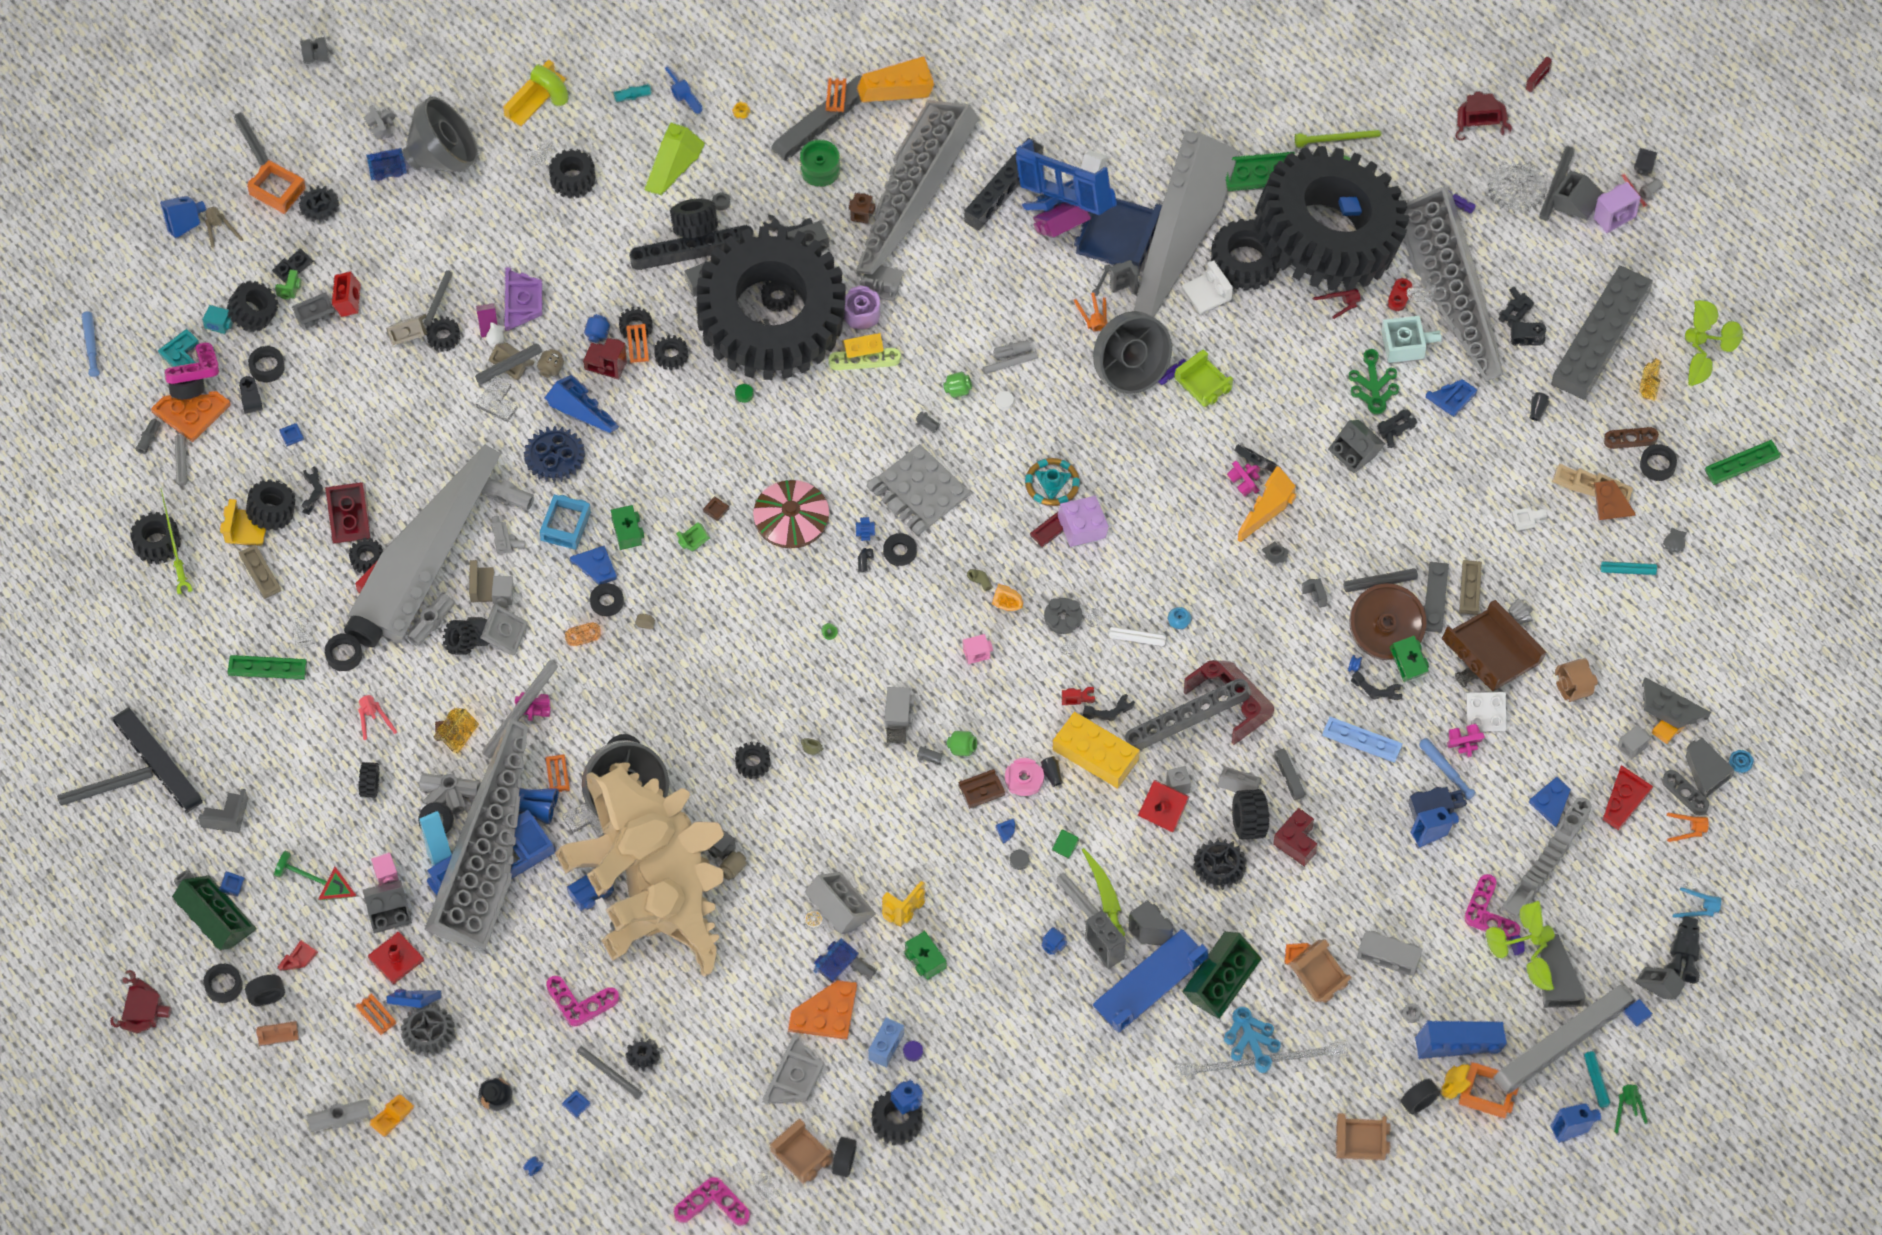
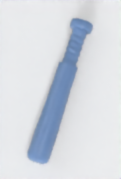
M85 311L81 317L90 365L88 374L91 377H95L100 374V371L97 368L96 362L97 352L93 314L90 311Z
M1428 738L1422 739L1419 743L1420 748L1452 782L1456 783L1465 794L1464 797L1467 800L1474 797L1476 792L1464 783L1460 775Z

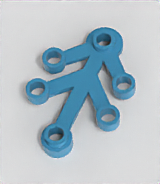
M1238 1007L1232 1014L1234 1023L1230 1030L1225 1033L1224 1042L1228 1045L1234 1044L1237 1037L1236 1034L1242 1026L1244 1034L1237 1046L1232 1049L1230 1056L1235 1061L1241 1060L1243 1050L1249 1042L1256 1058L1255 1068L1258 1072L1265 1073L1270 1070L1272 1060L1269 1056L1262 1053L1258 1042L1268 1046V1050L1272 1053L1279 1052L1281 1043L1277 1039L1269 1038L1274 1031L1272 1024L1253 1018L1251 1011L1247 1007ZM1251 1026L1261 1029V1034L1252 1030Z

